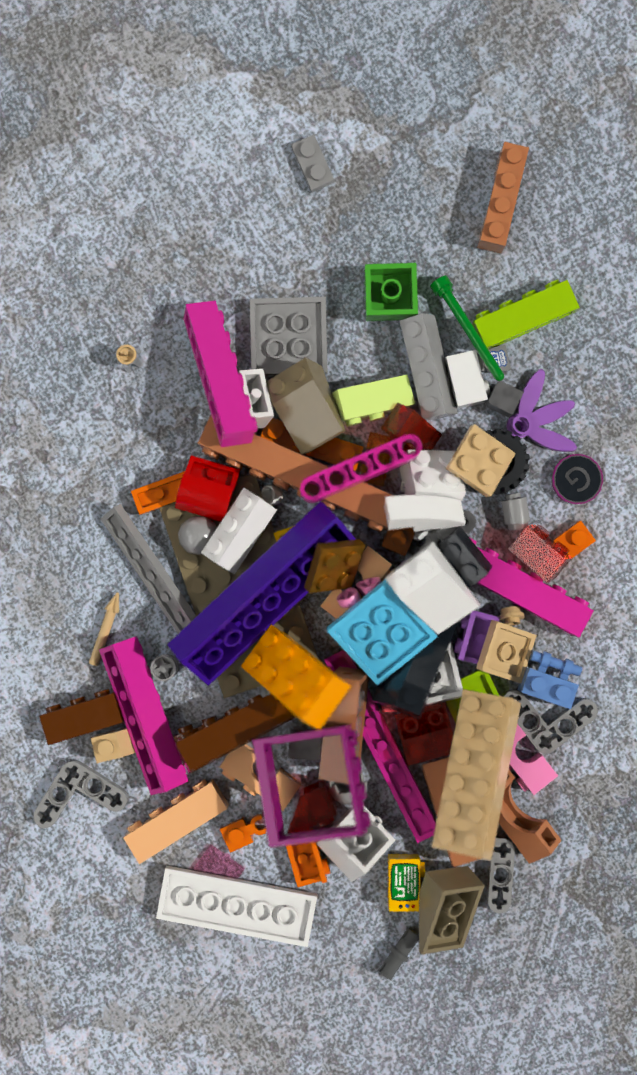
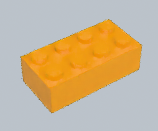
M272 624L241 665L247 673L298 718L318 730L322 728L351 688L347 682L298 642Z

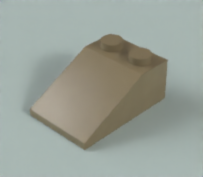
M305 357L266 382L272 405L302 455H306L345 432L321 365Z
M468 866L426 871L419 892V952L421 955L464 947L485 886Z

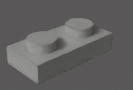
M315 135L291 144V148L311 193L334 183V178Z

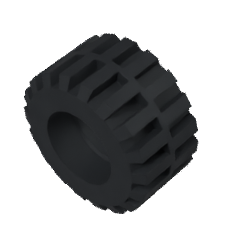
M502 429L485 431L516 453L510 463L508 472L503 475L493 494L499 495L516 488L527 476L525 474L530 467L528 465L530 455L526 453L527 446L525 444L522 445L520 442L521 438L518 435L513 436L511 431L507 430L504 432Z

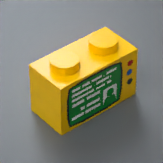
M388 854L389 911L419 912L420 878L425 876V862H420L419 854Z

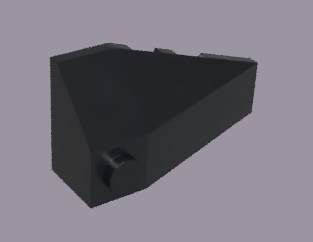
M454 623L440 634H437L438 637L379 684L373 695L372 702L420 720L457 624Z

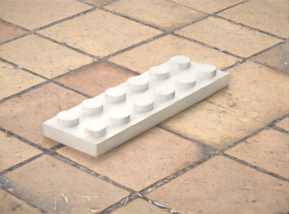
M166 866L156 919L308 947L317 894Z

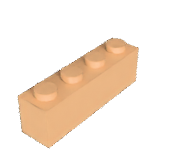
M205 779L192 786L193 792L186 796L184 793L177 795L170 800L172 805L166 809L160 806L148 814L150 819L143 823L138 820L127 827L128 832L123 839L139 864L228 809L229 804L214 779L209 782Z

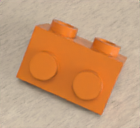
M309 828V829L302 830V831H310V830H314V828ZM318 841L286 845L297 888L322 881V884L326 883L327 874H331L327 858L322 859L321 848L316 844Z

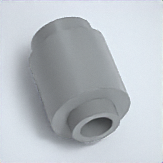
M520 493L505 495L506 500H502L501 505L505 525H508V531L528 528L530 516L527 498L521 497Z

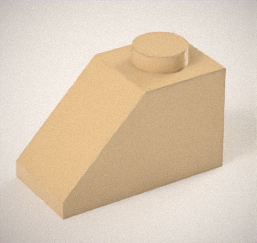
M127 727L96 734L91 738L96 763L122 758L135 753Z

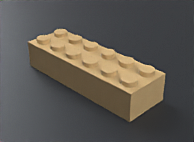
M468 690L462 691L432 847L492 860L521 703L517 700Z

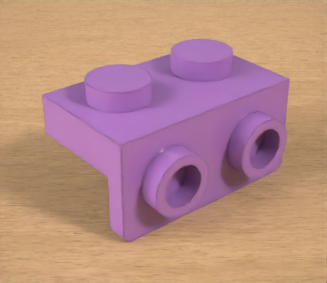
M476 610L463 617L460 628L464 629L462 637L456 639L453 650L454 653H457L456 658L477 664L491 620L499 622L500 617Z

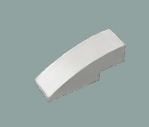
M430 495L385 497L384 509L388 530L413 527V531L465 526L466 524L461 500Z

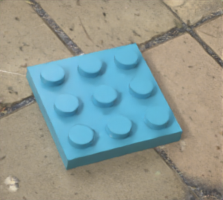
M386 579L326 628L327 632L377 686L438 637L436 632L398 597Z

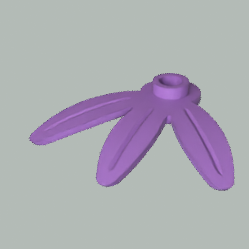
M538 369L526 383L523 389L524 393L518 404V414L512 415L507 420L506 428L512 432L513 436L518 435L521 439L528 436L535 443L551 450L561 452L576 451L577 446L570 439L556 432L539 428V426L554 422L566 415L574 408L575 402L572 400L559 401L532 412L540 397L545 380L544 370ZM515 423H518L520 425V431L516 429Z

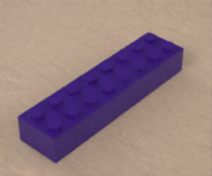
M320 501L167 645L180 663L209 686L266 632L271 624L274 625L308 593L304 586L318 543L357 539L340 519Z

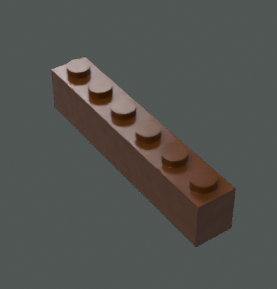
M271 693L263 698L259 694L247 701L249 705L239 709L236 706L224 713L226 717L216 721L213 718L201 725L202 729L193 734L192 730L180 735L178 737L179 741L175 743V747L188 773L191 774L252 740L297 718V716Z

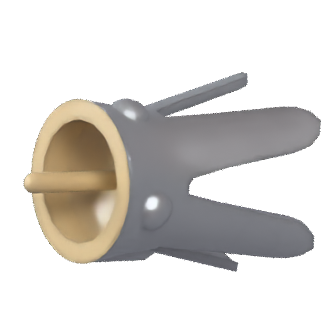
M128 344L120 346L116 352L117 363H122L127 373L131 372V364L142 367L143 362L137 357L141 350Z

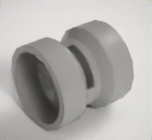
M164 654L153 660L150 669L154 678L159 681H168L177 674L179 665L175 657Z

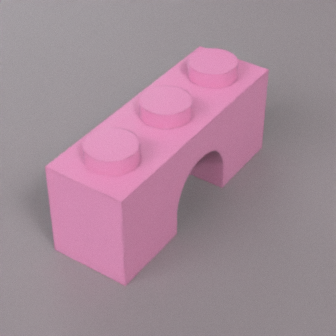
M517 724L509 770L513 769L518 775L515 781L524 792L529 790L535 795L558 777V775L540 753H536L533 757L526 760L517 757L515 752L516 745L519 740L526 736Z

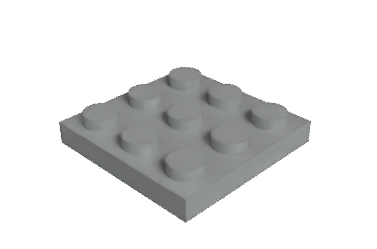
M326 297L250 299L251 369H263L265 376L278 375L306 357L321 365L324 374H328Z

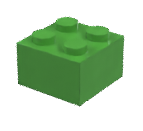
M416 263L365 264L366 321H398L418 315Z

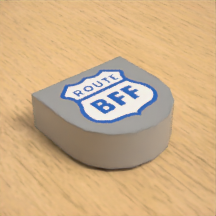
M506 345L488 349L502 372L511 370ZM484 363V368H485L488 372H490L489 369L487 368L486 364Z

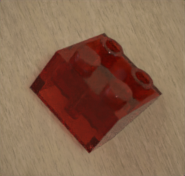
M445 702L426 706L420 720L403 713L394 715L408 766L450 755L454 735Z
M319 780L300 790L288 824L287 833L310 831V828L317 824H320V827L335 820L334 816L337 815V806L329 793L325 780Z

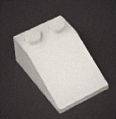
M434 542L393 569L385 578L398 597L437 634H440L480 607L479 602Z

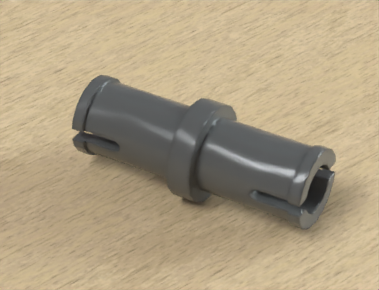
M407 927L396 946L392 945L390 948L391 953L378 969L384 977L389 980L393 979L402 963L408 961V955L419 940V935Z

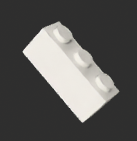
M243 488L201 553L235 574L277 509Z

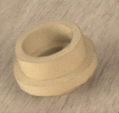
M519 606L505 607L500 610L499 621L505 622L509 626L518 625L520 620L525 618Z

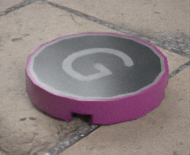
M573 454L561 459L552 472L553 490L561 500L570 504H585L593 500L600 492L603 484V474L598 463L591 457L583 454Z

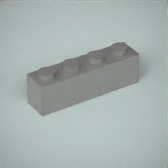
M422 313L400 320L422 419L437 420L458 414L435 315Z

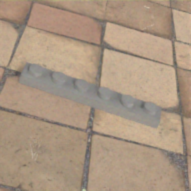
M119 504L113 507L101 518V521L177 633L181 632L197 616L122 505Z

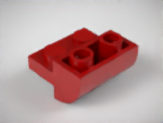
M191 455L179 485L175 508L222 521L229 510L240 469Z

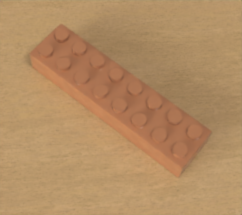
M210 415L198 442L206 456L218 460L219 457L225 458L227 465L241 470L242 467L250 469V475L263 481L268 477L274 480L273 484L286 491H288L289 487L297 490L296 494L301 497L300 486L305 478L330 468L255 434L253 435L252 443L221 448L212 415ZM334 473L329 477L330 483L334 486H339L344 482L340 474ZM363 482L321 500L331 511L338 508L345 511L343 516L357 522L359 518L367 521V527L378 532H381L382 529H388L384 503L385 497L393 495ZM308 484L304 488L305 493L309 496H316L320 492L315 484Z

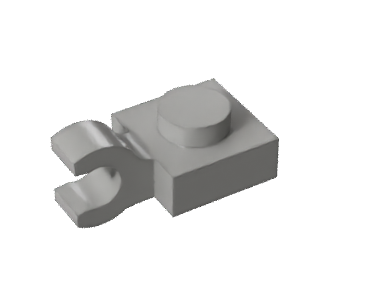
M459 526L418 531L413 538L421 540L425 537L426 542L421 547L422 550L432 542L435 544L438 540H444Z

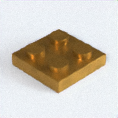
M360 539L318 543L304 588L309 593L352 587L365 544Z

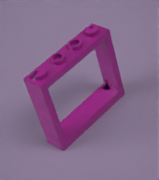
M351 724L252 740L269 847L361 836L368 831L367 827H370L369 812L365 811L363 800H366V790L364 784H360L359 773L362 771L360 758L356 757L354 746H357V735L355 730L351 729ZM341 735L355 825L285 834L271 745Z

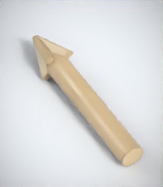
M118 592L104 608L106 613L89 660L91 665H99L101 660L99 649L105 647L115 615L119 613Z

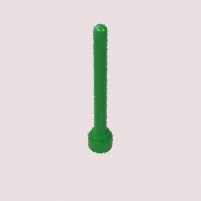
M446 275L437 278L430 285L435 296H439L440 299L445 300L495 380L502 381L504 373L452 294L453 284Z

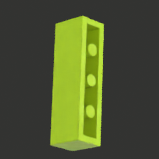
M559 279L545 285V290L538 293L536 290L529 291L521 296L522 300L513 303V300L506 301L498 306L499 310L492 313L489 310L483 311L475 316L476 320L473 321L472 325L486 347L491 349L575 313L580 306L568 280L561 283Z

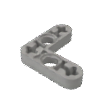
M509 689L502 695V697H509L510 695L514 697L519 696L520 698L517 701L521 703V708H524L526 705L528 706V709L519 713L517 724L524 731L532 745L544 754L553 752L592 722L598 713L596 704L589 699L583 698L574 702L571 709H565L546 724L524 694L518 690ZM582 704L585 706L590 705L591 708L588 710L590 715H580L577 719L581 722L577 725L576 720L569 714L573 712L574 715H578L582 711L580 708ZM527 714H532L536 718V724L532 728H525L522 724L523 717ZM562 719H569L572 723L571 730L567 733H562L558 729V724ZM552 727L554 732L561 737L559 740H557V738L553 736L548 741L550 744L549 747H545L544 745L539 746V744L541 743L540 737L542 735L547 738L553 734L551 731H549V729Z
M71 760L61 768L33 816L37 826L41 828L51 827L62 814L76 789L113 812L120 811L127 805L129 795L124 788L78 760ZM74 766L78 768L77 773L79 777L74 776L69 784L60 781V778L64 781L68 778L70 771L67 770L68 768ZM98 779L102 784L101 790L95 793L90 791L88 788L89 780ZM107 785L111 787L108 791L111 795L121 794L120 800L123 801L122 804L118 802L116 805H113V798L109 795H106L104 799L100 797L106 791ZM56 787L65 789L67 795L65 800L58 801L54 798L53 791ZM51 804L60 807L59 810L54 807L50 812L49 816L52 820H42L43 815L40 812H45Z
M496 836L494 847H500L501 843L504 842L509 851H504V855H500L498 850L493 849L492 860L479 859L489 861L487 903L490 909L496 913L506 912L510 908L512 898L515 848L511 840L504 836ZM441 849L443 854L449 857L447 850ZM498 868H505L508 872L507 878L503 881L494 879V872ZM493 885L501 888V896L505 899V902H501L500 906H496V903L492 901V899H496L498 896L497 888H492Z

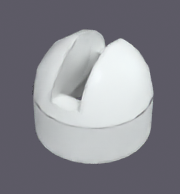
M266 485L261 491L264 501L271 506L278 505L283 499V493L277 486Z

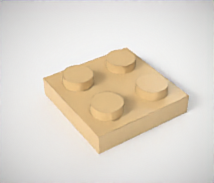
M474 424L468 429L445 469L485 497H491L516 453Z
M491 620L476 669L521 684L537 635Z

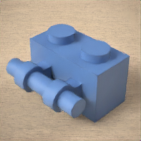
M533 650L530 660L539 663L537 670L526 667L522 683H519L517 690L521 693L571 709L579 685L567 680L570 674L580 676L582 667L575 665L572 660H561L552 657L551 653L545 651L540 653ZM547 667L560 670L559 676L555 677L547 674Z

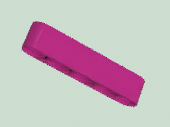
M405 435L311 475L302 481L300 495L307 503H316L412 462L421 451V441L415 435ZM407 442L413 444L415 453L410 455L404 453L402 444ZM380 453H387L392 461L388 465H383L378 461L377 456ZM357 463H363L368 471L365 475H357L353 470V466ZM334 473L340 474L344 482L339 486H334L329 481L330 475ZM308 484H315L320 492L316 496H309L305 493L304 488Z

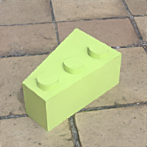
M408 374L337 389L332 393L343 426L347 425V427L360 424L363 420L370 419V421L380 420L390 413H393V416L408 413L407 408L415 405Z

